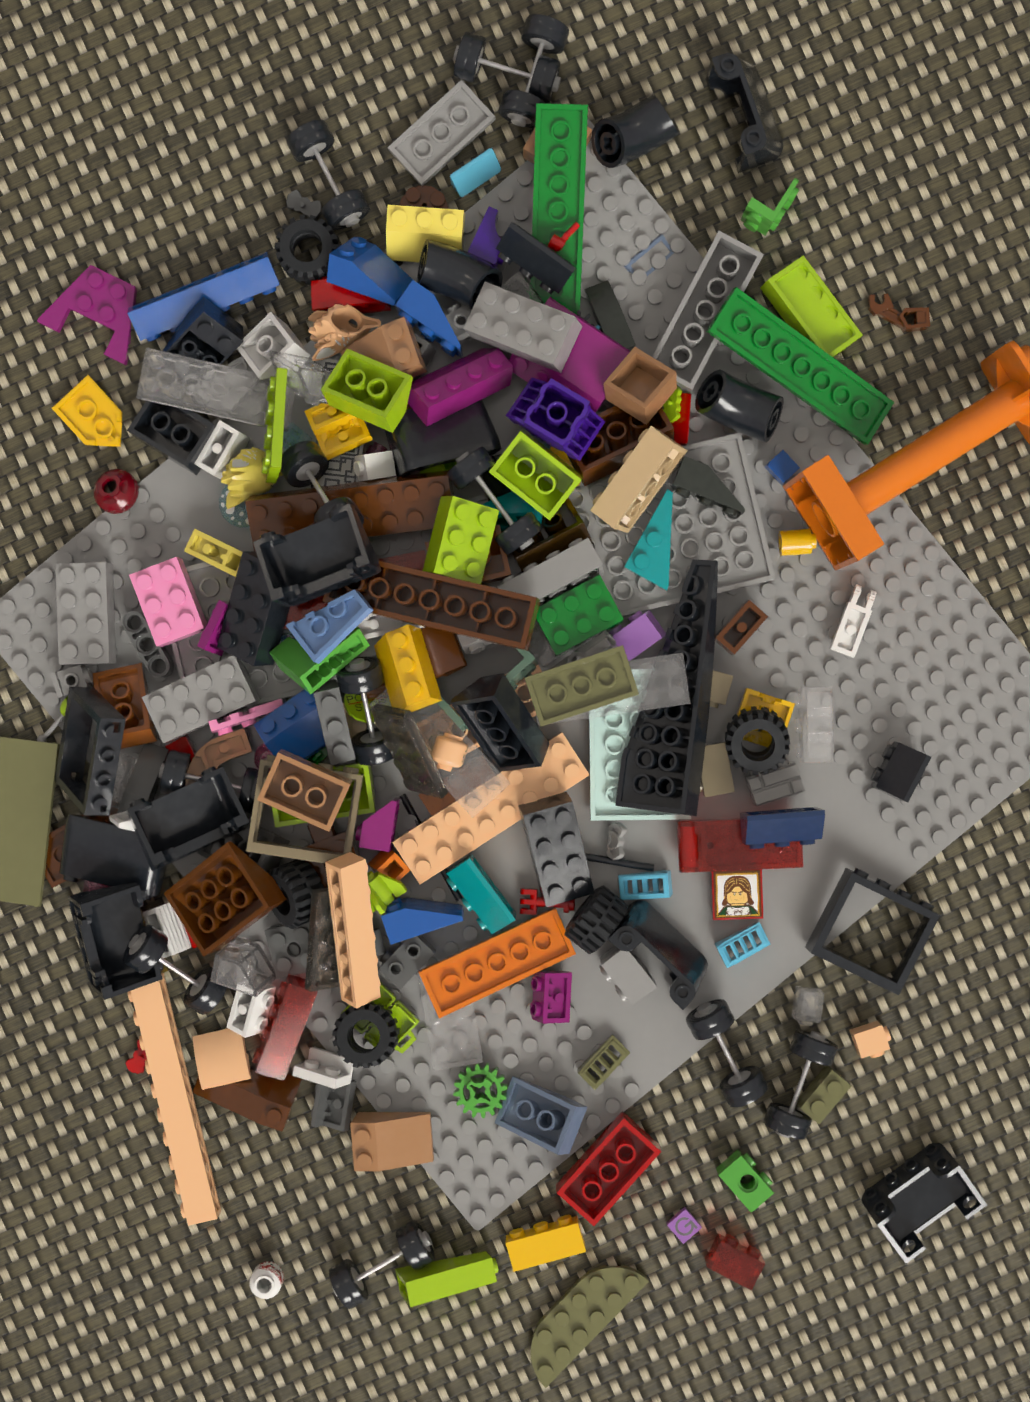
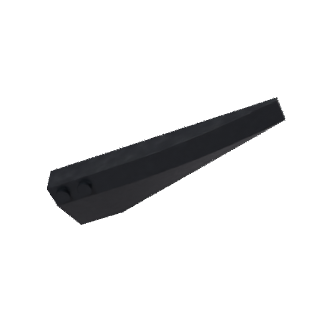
M692 560L682 587L683 594L679 604H676L673 612L675 614L671 627L667 629L664 637L666 638L664 647L659 651L647 684V694L644 702H641L638 712L640 713L636 724L632 726L630 731V741L622 753L615 806L697 816L714 663L718 561Z

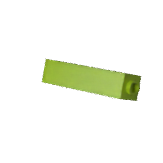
M484 1251L433 1261L420 1270L406 1266L397 1268L395 1271L400 1294L410 1307H414L497 1282L495 1273H498V1265L496 1259Z

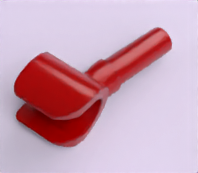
M575 222L563 234L562 238L554 234L548 247L556 252L561 251L566 241L580 225Z

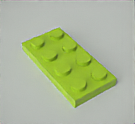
M285 368L276 369L275 377L270 376L269 386L267 387L266 401L269 402L268 410H266L265 414L267 429L263 443V449L267 450H265V457L262 462V474H266V483L276 484L282 464L287 369Z

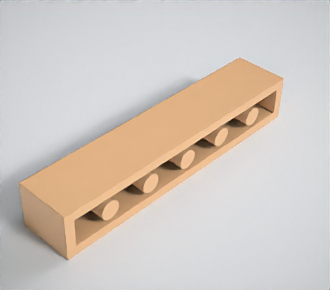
M349 852L326 861L325 865L341 1000L357 1009L381 997V983L378 977V958L375 949L376 937L373 931V912L370 903L371 891L367 875L368 865L365 858Z

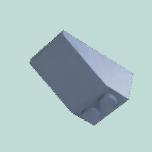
M512 1076L506 1092L507 1099L502 1102L503 1107L498 1112L495 1124L557 1155L570 1154L587 1106L564 1095Z

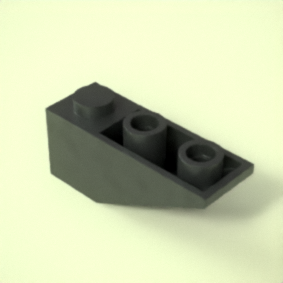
M686 456L683 457L671 486L676 489V494L685 498H689L690 495L697 497L700 504L711 508L713 505L723 508V513L736 517L737 514L742 515L745 512V508L708 465Z

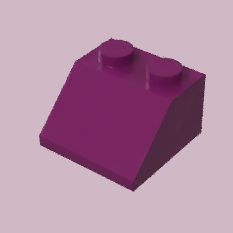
M394 798L358 825L355 840L360 841V848L386 852L393 848L394 844L392 842L395 838L401 798Z

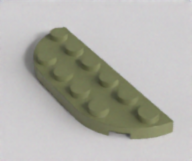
M603 1265L596 1267L580 1277L544 1314L532 1335L531 1361L537 1378L545 1388L649 1282V1278L646 1275L626 1265Z

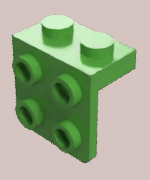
M794 178L774 211L752 197L741 217V221L744 222L743 225L750 231H758L766 236L770 229L775 231L786 210L789 209L800 190L796 187L799 180Z

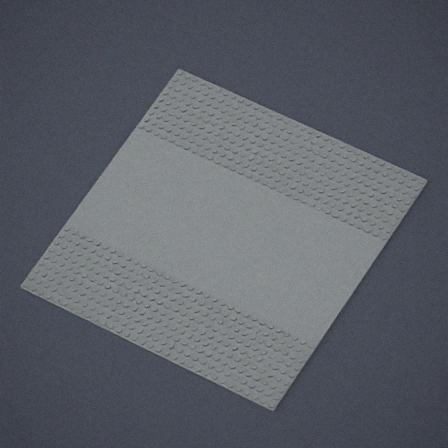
M587 119V127L593 131L594 125ZM590 140L586 147L581 316L585 317L590 314L591 316L587 321L589 324H594L596 328L597 322L584 289L608 280L625 316L636 348L652 357L704 258L626 164L614 168L603 166L597 160ZM527 160L465 212L464 251L468 252L489 206L498 210L499 217L496 223V231L500 239L511 222L516 223L532 235L533 163ZM660 234H663L673 254L666 260L665 256L670 251L660 241L631 265L634 272L633 274L629 273L624 266L628 265L630 260L641 250L647 249L650 243ZM513 261L510 265L506 262L503 265L498 264L497 268L503 275L501 288L530 299L531 280L519 272L521 267ZM403 263L400 268L417 282L419 263ZM653 267L655 270L647 276L646 272ZM430 291L435 295L445 315L448 314L447 309L455 304H460L461 307L464 306L447 296ZM391 305V311L363 314L367 317L379 319L381 325L400 318L395 305ZM462 317L456 321L458 325H464L466 322ZM349 320L351 324L357 326V322L355 320ZM414 326V334L427 341L420 335L421 331ZM473 339L461 345L463 353L461 358L481 348H499ZM312 340L304 346L311 356L293 373L287 374L282 454L298 442L313 441L314 433L304 411L317 405L322 360L312 361V357L317 351L314 345L318 343ZM435 340L433 343L427 341L435 349L436 353L426 367L427 372L421 374L419 378L460 359V357L457 355L451 357L441 349L442 346ZM719 340L691 391L687 445L739 433L698 413L695 408V399L701 384L708 375L716 370H723L744 382L783 397L784 403L778 425L767 443L741 433L776 579L717 593L715 635L747 600L754 603L768 617L735 655H730L715 642L713 670L732 675L733 680L726 705L719 704L718 708L710 707L706 745L725 742L728 722L731 723L732 717L737 714L745 688L795 703L787 727L790 737L789 755H785V758L788 759L789 763L796 762L805 791L756 807L753 804L745 779L746 776L751 775L750 771L747 774L742 772L741 767L736 768L730 759L729 763L735 792L704 797L703 792H700L697 816H691V819L591 821L590 775L564 791L568 793L573 802L585 853L607 856L609 826L612 823L621 822L627 828V832L623 837L625 843L622 846L625 856L621 859L654 864V871H671L673 894L670 898L623 901L628 904V907L637 900L648 902L706 958L708 968L695 997L684 1010L670 997L669 990L673 983L669 975L671 970L642 942L632 951L654 978L657 987L635 1005H632L629 1000L624 1002L616 992L615 982L612 980L609 983L600 972L599 966L601 962L599 957L615 946L609 939L597 951L588 954L571 941L576 954L542 970L545 972H572L569 1023L542 1024L532 1019L530 1013V1004L533 999L531 980L534 974L439 1019L419 973L417 972L400 990L379 970L382 964L380 958L383 955L377 956L378 977L380 981L397 997L395 1001L400 1000L420 1021L411 1030L416 1040L403 1054L394 1050L385 1061L375 1067L371 1066L364 1069L363 1066L353 1067L351 1080L357 1081L356 1087L377 1112H431L434 1161L421 1165L475 1230H481L609 1125L622 1111H626L713 1039L696 1040L693 1037L686 1023V1017L692 1010L706 1002L724 999L735 1021L810 960L814 954H811L805 946L845 868L852 871L855 868L861 869L869 874V879L876 882L877 878L891 884L889 889L894 891L1030 779V653L899 495L867 515L884 545L861 560L835 571L818 542L816 548L812 549L811 554L780 556L778 547L779 531L809 529L782 487L827 455L830 456L846 483L874 466V464L847 432ZM499 349L509 360L512 354ZM338 353V354L334 355V356H341V357H342L341 353ZM513 372L510 386L482 399L502 448L493 456L503 454L518 433L524 429L506 417V414L528 383ZM270 378L264 379L224 422L251 438L245 449L254 447L264 452L267 450L263 449V443L267 429L265 414L266 410H268L269 401H266ZM605 400L597 414L615 405ZM217 418L212 423L217 425L219 420H222ZM368 423V430L373 440L366 443L365 454L390 451L385 430ZM532 435V436H533L534 438H536L539 442H541L544 446H546L548 449H550L551 446H550L549 444L545 443V442L542 441L541 439H539V438H537L536 436ZM784 450L800 468L781 485L768 472L765 466ZM168 458L138 483V498L130 509L119 514L103 512L0 598V655L54 721L61 715L60 705L66 697H57L50 674L77 666L59 665L55 564L108 562L113 564L116 664L85 665L86 668H89L92 673L142 663L149 693L180 680L172 644L165 647L175 665L173 673L165 678L154 677L148 672L123 627L122 620L125 614L130 611L143 613L129 575L174 557L182 558L185 567L203 563L204 561L184 552L194 528L242 552L254 550L250 526L245 522L248 518L245 501L235 506L233 514H227V496L225 493L228 491V485L221 483V479L203 469L196 476ZM416 471V472H412V473H410V474H411V475L420 474V472H419V471ZM279 476L273 488L263 494L306 489L308 486L301 488L293 487L286 481L284 476ZM477 480L461 490H458L452 482L455 497L467 499L486 494ZM857 584L862 586V591L856 605L864 607L866 596L870 590L876 591V597L854 658H851L829 648L846 603L849 602L854 586ZM676 604L650 610L665 632H667V629L671 627L675 616L673 612ZM634 614L622 616L624 621L618 625H621L623 628L630 624L628 618ZM135 616L132 619L131 625L135 630L141 626V618ZM616 625V626L612 627L611 629L607 630V632L609 633L611 630H613L614 628H616L618 625ZM544 635L531 638L528 651L536 658L543 672L592 639L556 657ZM150 637L144 641V649L146 651L153 649L154 642ZM661 638L630 660L631 669H653L659 651L664 647L666 638ZM504 645L486 649L476 654H465L464 658L467 666L449 676H441L436 679L441 697L451 705L452 698L480 677L501 673L505 675L524 658L515 648ZM577 655V660L583 658L582 656ZM161 659L156 663V670L159 673H163L166 669V663ZM74 676L69 677L70 684H75L76 679ZM340 691L342 703H344L345 693ZM294 696L283 698V704ZM437 703L406 714L410 721L394 730L399 748L397 756L388 762L371 765L376 812L394 798H400L401 795L406 794L420 821H425L431 817V814L418 795L459 769L452 767L451 772L438 769L426 776L402 734V731L442 710ZM258 704V705L246 707V708H243V709H241V710H239V711H236V712H234V713L242 712V711H243V712H246V711H248V709L253 708V707H256V706H259V705H262V704ZM589 711L542 727L537 715L533 717L547 740L562 732L590 774ZM265 716L260 717V718H257L256 721L258 722L259 720H261V719L264 718ZM63 719V721L59 724V727H60L62 730H63V725H64V719ZM94 719L92 720L86 756L89 763L91 762L97 725ZM380 721L373 723V728L384 727ZM209 724L187 734L196 753L206 743L219 737L217 732L212 734ZM242 724L232 727L233 732L243 728ZM254 725L244 728L252 752L228 760L217 768H224L231 784L242 786L246 769L248 767L259 769L260 760L267 759V755H273L264 744ZM156 729L157 741L151 744L165 748L166 745L174 741L163 743ZM742 740V745L752 752H760L767 748ZM893 742L902 743L931 757L908 803L897 800L871 786L873 782L871 780L872 773L877 766L881 767L885 759L882 757L883 752L888 744L892 745ZM143 745L120 750L113 791L120 801ZM481 746L465 755L462 766L483 753L495 773H499ZM328 756L321 763L330 764ZM354 759V760H350V761H346V762L334 764V766L343 765V764H350V763H356V761H355V759ZM161 778L158 784L154 800L165 796L164 794L160 793ZM234 790L239 799L241 791ZM400 800L394 840L417 826L415 822L417 818L414 815L408 814L402 800ZM264 803L260 827L289 840V845L304 847L313 843L307 827L308 823L275 828L272 807ZM818 807L825 810L822 839H816L815 844L800 845V841H790V846L775 847L774 843H764L765 848L749 849V845L742 843L740 812ZM245 813L249 822H251L252 814ZM374 813L357 815L354 840L356 839L358 825ZM349 816L335 818L333 826L336 834L347 830ZM522 819L447 867V870H450L468 855L473 854L516 912V920L497 932L491 934L489 930L484 931L476 921L479 918L474 910L469 911L461 900L456 902L440 872L422 884L418 883L411 871L400 880L407 888V892L400 895L401 899L409 897L461 904L464 908L463 921L421 935L436 949V953L421 969L554 908L538 907L537 915L519 914L520 908H530V905L520 904V898H530V895L520 894L521 888L538 889V897H541ZM680 826H695L696 867H681ZM355 840L361 857L366 859L368 865L380 851L360 848V841ZM393 845V848L391 850L394 851L405 863V861L397 851L396 847ZM195 852L172 864L184 877L207 858ZM283 857L279 866L296 859ZM587 861L594 890L604 885L619 898L618 875L651 872ZM368 865L367 872L372 871L373 873H375ZM761 867L763 918L713 920L711 869ZM658 878L659 890H663V879ZM642 879L638 880L639 892H643ZM648 879L649 891H653L652 879ZM627 880L628 892L633 893L632 880ZM855 882L824 945L827 946L883 900L885 896ZM329 892L325 893L326 910L323 916L331 914ZM589 895L575 899V910L569 913H564L563 908H556L565 930L571 918ZM271 910L234 939L271 984L276 986V990L327 1051L337 1054L338 1048L333 1045L335 1036H332V1032L336 1028L334 1024L340 1018L341 1012L349 1005L341 1000L338 968L333 966L276 979L265 930L282 926L283 924L279 922ZM376 910L373 912L372 918L373 929L380 928L385 951L387 952L390 949L394 952L399 944H390L381 914ZM759 921L770 945L741 962L726 968L714 943ZM756 931L751 932L756 944L761 943ZM747 935L744 936L743 940L747 948L752 947ZM314 937L313 939L314 947L318 950H323L325 946L324 940L320 937ZM735 941L734 944L738 952H742L743 949L739 941ZM291 942L289 946L291 953L299 955L301 953L300 945L296 942ZM730 945L725 947L729 956H734ZM353 1028L354 1040L360 1047L365 1049L374 1048L364 1038L365 1032L360 1034ZM407 1034L398 1043V1046L401 1048L411 1037ZM613 1034L630 1051V1054L594 1090L578 1074L577 1069ZM612 1045L608 1047L617 1057L620 1055ZM605 1052L601 1055L609 1064L613 1062ZM598 1060L594 1062L602 1071L606 1069ZM476 1062H479L482 1068H484L486 1063H489L490 1070H493L495 1067L498 1068L497 1076L504 1074L505 1079L501 1084L504 1083L509 1086L512 1076H515L587 1106L570 1154L557 1155L495 1124L500 1110L496 1106L494 1107L495 1115L492 1116L487 1111L485 1118L481 1117V1113H477L475 1118H473L471 1110L463 1113L464 1105L457 1106L456 1104L460 1096H453L454 1090L459 1089L454 1086L455 1080H461L458 1076L459 1072L461 1071L466 1074V1066L470 1065L474 1069ZM591 1068L587 1070L594 1078L598 1077ZM478 1074V1075H474V1077H476V1078H478V1077H484V1075H483V1074ZM493 1082L491 1085V1090L495 1092V1095H497V1086L495 1082ZM464 1085V1094L468 1098L470 1090ZM482 1086L481 1088H477V1087H476V1093H477V1094H479L480 1092H484V1093H485V1087H484V1086ZM477 1103V1105L482 1106L487 1105V1103Z

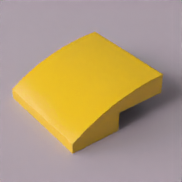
M327 401L304 411L327 460L373 440L364 420L329 406Z

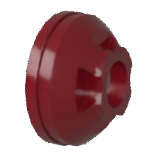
M122 469L106 471L97 479L94 486L96 503L104 511L111 514L123 513L130 509L136 502L139 494V486L135 477ZM109 481H116V489L111 493H106L105 485Z

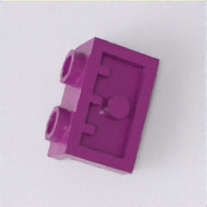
M221 600L218 601L213 609L208 624L197 644L198 647L222 656L224 651L217 648L229 604Z
M541 970L534 974L531 980L533 999L530 1004V1013L533 1020L542 1024L570 1022L572 972H545Z

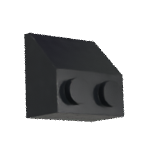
M893 742L892 745L888 744L883 752L882 757L885 759L881 767L877 766L872 773L871 780L873 782L871 786L897 800L908 803L931 757L902 743Z

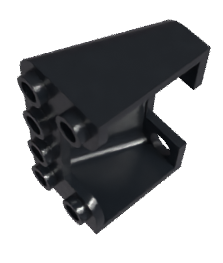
M941 1143L928 1144L901 1166L888 1173L873 1186L867 1188L861 1199L862 1204L906 1264L926 1250L916 1234L957 1206L968 1220L987 1206L963 1169ZM976 1200L973 1207L965 1208L968 1201ZM915 1243L912 1251L904 1252L907 1245Z

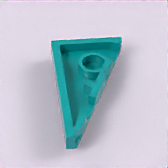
M668 489L624 568L665 591L669 588L673 492Z

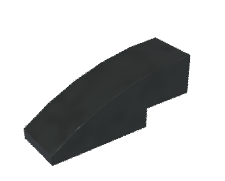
M607 280L584 289L597 325L601 327L600 331L629 351L636 347L625 316L609 281Z

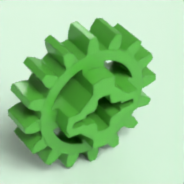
M476 1062L474 1069L467 1065V1073L465 1074L460 1071L458 1076L461 1080H455L454 1086L459 1088L453 1092V1096H460L456 1101L457 1106L463 1104V1113L471 1110L473 1118H475L477 1113H481V1117L485 1118L487 1111L492 1116L495 1115L494 1107L496 1106L501 1109L503 1104L500 1100L507 1099V1094L502 1091L507 1090L508 1086L504 1083L501 1084L505 1079L504 1074L497 1076L498 1068L495 1067L493 1070H490L489 1063H486L484 1068H482L479 1062ZM483 1074L484 1077L476 1078L474 1075ZM493 1082H495L497 1086V1095H495V1092L491 1090V1085ZM464 1085L470 1090L468 1098L464 1094ZM482 1086H484L485 1093L480 1092L479 1094H477L476 1087L481 1088ZM477 1103H487V1105L479 1106Z

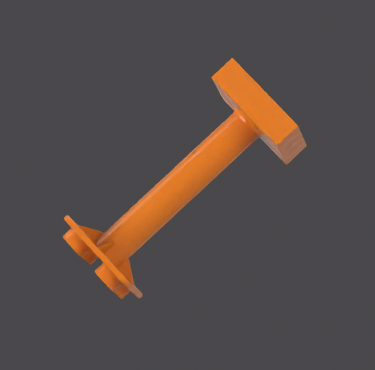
M1010 341L981 361V369L994 391L847 483L830 456L827 455L782 486L811 530V533L816 534V541L835 571L861 560L884 545L881 537L867 517L871 512L1013 423L1016 424L1025 440L1030 444V347L1028 345L1020 347L1015 341Z

